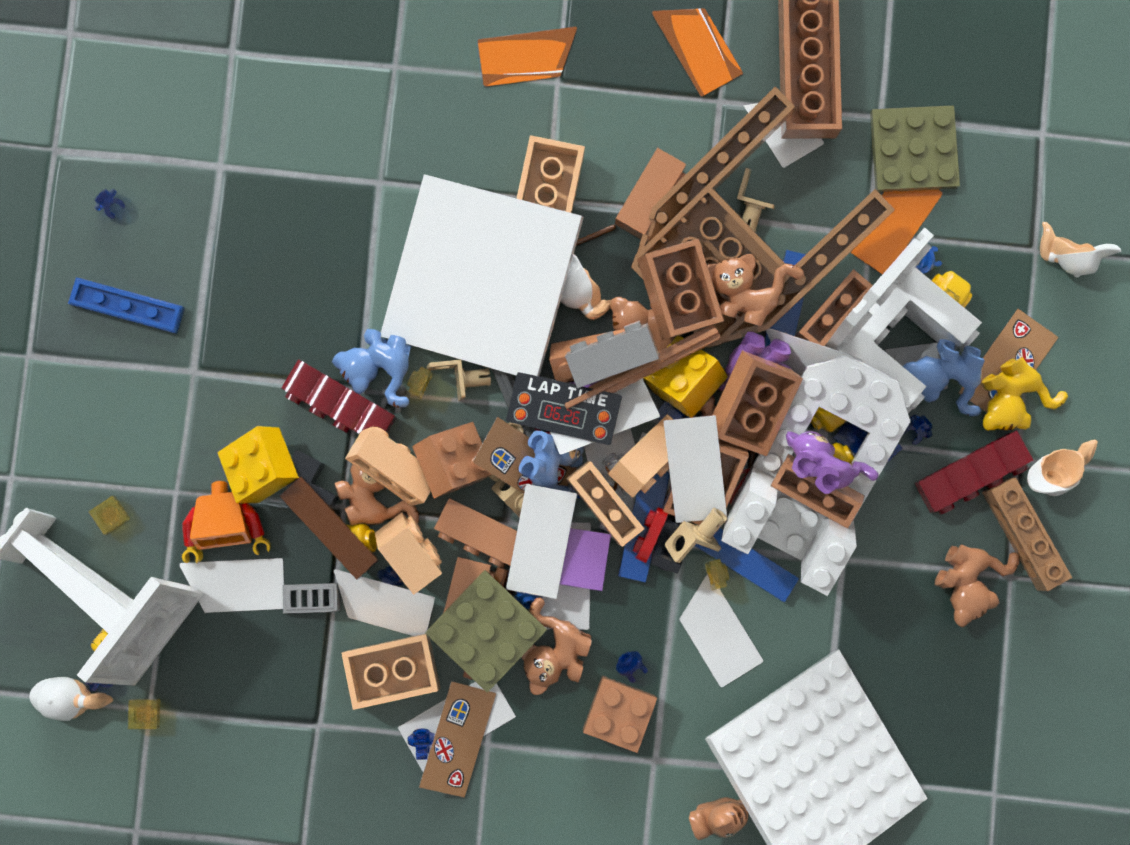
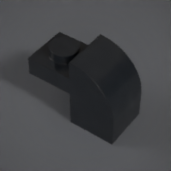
M295 450L291 459L298 477H303L328 505L335 506L339 496L315 484L325 464ZM295 481L288 484L286 488L288 489Z
M668 514L654 547L651 564L658 566L661 570L678 574L683 560L680 563L675 562L665 547V543L682 522L676 523L675 516ZM683 536L676 541L675 548L677 552L684 547L685 539Z

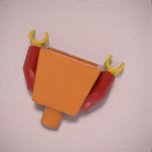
M225 481L213 482L211 484V495L199 496L196 499V505L191 508L182 523L184 546L187 547V550L182 554V560L185 563L190 562V552L195 554V562L197 564L203 559L202 549L251 543V538L255 539L253 552L256 555H259L258 543L266 544L268 552L271 549L269 540L262 536L264 535V530L258 513L250 503H236L233 493L228 492V483Z

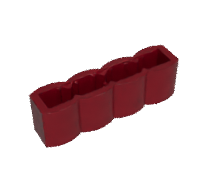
M299 359L281 387L287 392L285 395L287 399L300 405L301 401H304L311 406L309 409L311 413L324 419L325 415L335 420L333 425L345 433H348L349 429L360 434L361 431L370 427H378L388 433L397 418L392 413Z
M1016 430L975 450L914 484L929 512L934 513L938 511L942 515L954 509L953 503L962 498L964 502L969 501L980 495L978 492L980 488L987 485L991 489L1003 483L1002 477L1011 472L1015 476L1029 469L1027 464L1033 461V458Z

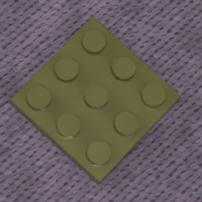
M954 105L871 110L875 189L878 192L957 189L960 186Z
M484 570L425 633L488 693L547 629L498 581Z

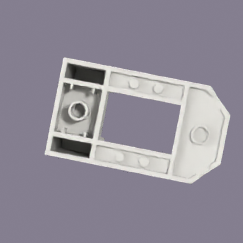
M926 228L917 235L916 239H913L870 288L861 302L848 314L825 345V347L862 358L864 364L897 380L908 413L915 409L925 396L921 392L927 386L878 346L890 332L886 327L889 325L893 328L905 315L935 341L939 342L940 339L949 340L955 343V350L959 348L963 351L964 347L969 346L980 334L976 329L982 323L916 268L918 263L932 248L928 242L934 235Z
M847 354L830 361L806 367L801 376L803 380L768 455L758 454L727 510L728 520L725 522L722 535L723 542L746 554H749L756 539L759 538L800 559L801 583L826 596L829 595L857 547L854 519L847 529L771 486L787 455H792L794 452L787 444L786 434L788 431L799 435L804 433L818 407H821L869 432L852 463L857 461L868 464L878 472L879 477L910 423L899 382ZM859 473V476L854 478L848 487L865 495L864 503L876 480L871 481L868 477Z

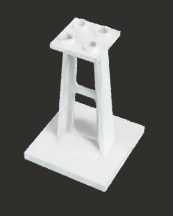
M25 508L24 511L14 518L13 525L8 532L0 537V559L22 564L27 558L108 633L77 674L78 677L86 683L136 685L204 593L196 587L151 577L133 600L44 536L56 520L53 515Z

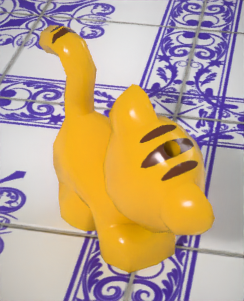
M1023 357L1017 361L1010 359L1000 367L1002 370L997 376L990 374L981 382L985 390L997 391L996 396L987 402V413L983 419L984 429L989 431L995 429L1014 430L1016 428L1026 430L1030 428L1031 416L1026 412L1024 400L1020 397L1023 393L1036 391L1043 406L1053 410L1065 403L1068 394L1065 391H1060L1052 399L1047 387L1042 382L1041 375L1034 368L1030 367Z

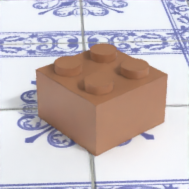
M473 422L431 435L412 446L434 499L476 484L493 475L473 463L475 456L482 446L481 439Z
M602 676L586 718L583 733L638 753L657 697Z

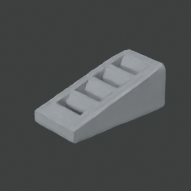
M338 583L283 585V613L340 611ZM324 589H329V606H324ZM291 590H296L297 607H291ZM302 590H307V607L302 606ZM313 590H318V606H313Z

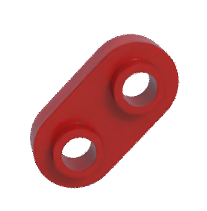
M657 507L655 511H649L644 525L647 526L644 537L638 536L632 549L636 553L635 559L644 563L647 562L668 515L662 508Z

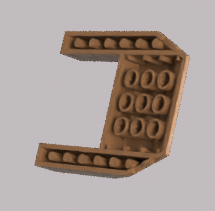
M776 86L652 207L649 215L651 225L646 234L642 235L638 252L632 264V268L642 279L637 261L638 258L647 253L699 239L707 265L718 264L723 260L734 257L740 258L745 254H753L756 259V267L753 271V283L750 288L752 290L772 287L775 269L785 263L715 190L796 111L795 106ZM874 189L796 264V266L804 271L802 279L796 280L790 275L784 277V288L779 298V304L772 313L766 316L762 326L745 322V314L742 312H738L735 318L722 314L724 321L714 325L720 334V339L707 347L745 337L747 332L750 331L758 333L771 328L889 217L895 209ZM714 287L720 307L722 303L729 301V297L718 293ZM702 329L695 330V331H693V333H696V332H698V331H700V330H702Z

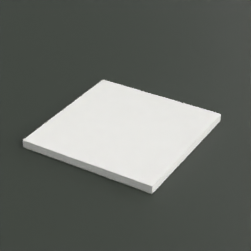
M424 174L382 326L381 337L389 339L391 335L405 338L406 344L513 375L521 372L540 376L584 217Z

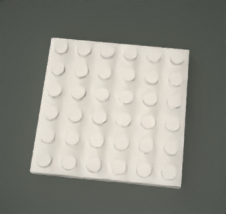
M840 650L833 651L705 738L767 845H867L928 799Z

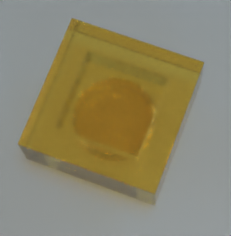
M420 367L418 372L413 371L407 383V386L410 387L408 392L421 399L433 376L432 372L423 367Z
M116 496L109 497L89 511L104 535H108L130 520V517Z
M720 559L705 563L712 591L727 587L726 581H729V573L726 565H721Z
M160 699L129 700L128 729L160 728Z

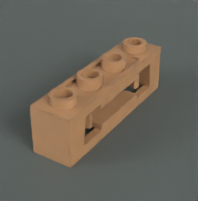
M1016 477L1005 479L1003 483L982 492L1014 551L1019 555V560L1037 591H1049L1072 578Z

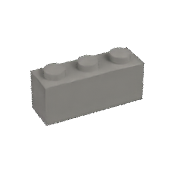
M640 321L624 326L625 331L614 335L613 331L597 336V342L587 345L586 341H582L570 346L571 351L567 352L565 357L576 387L580 388L659 359L660 355L648 323L641 325Z

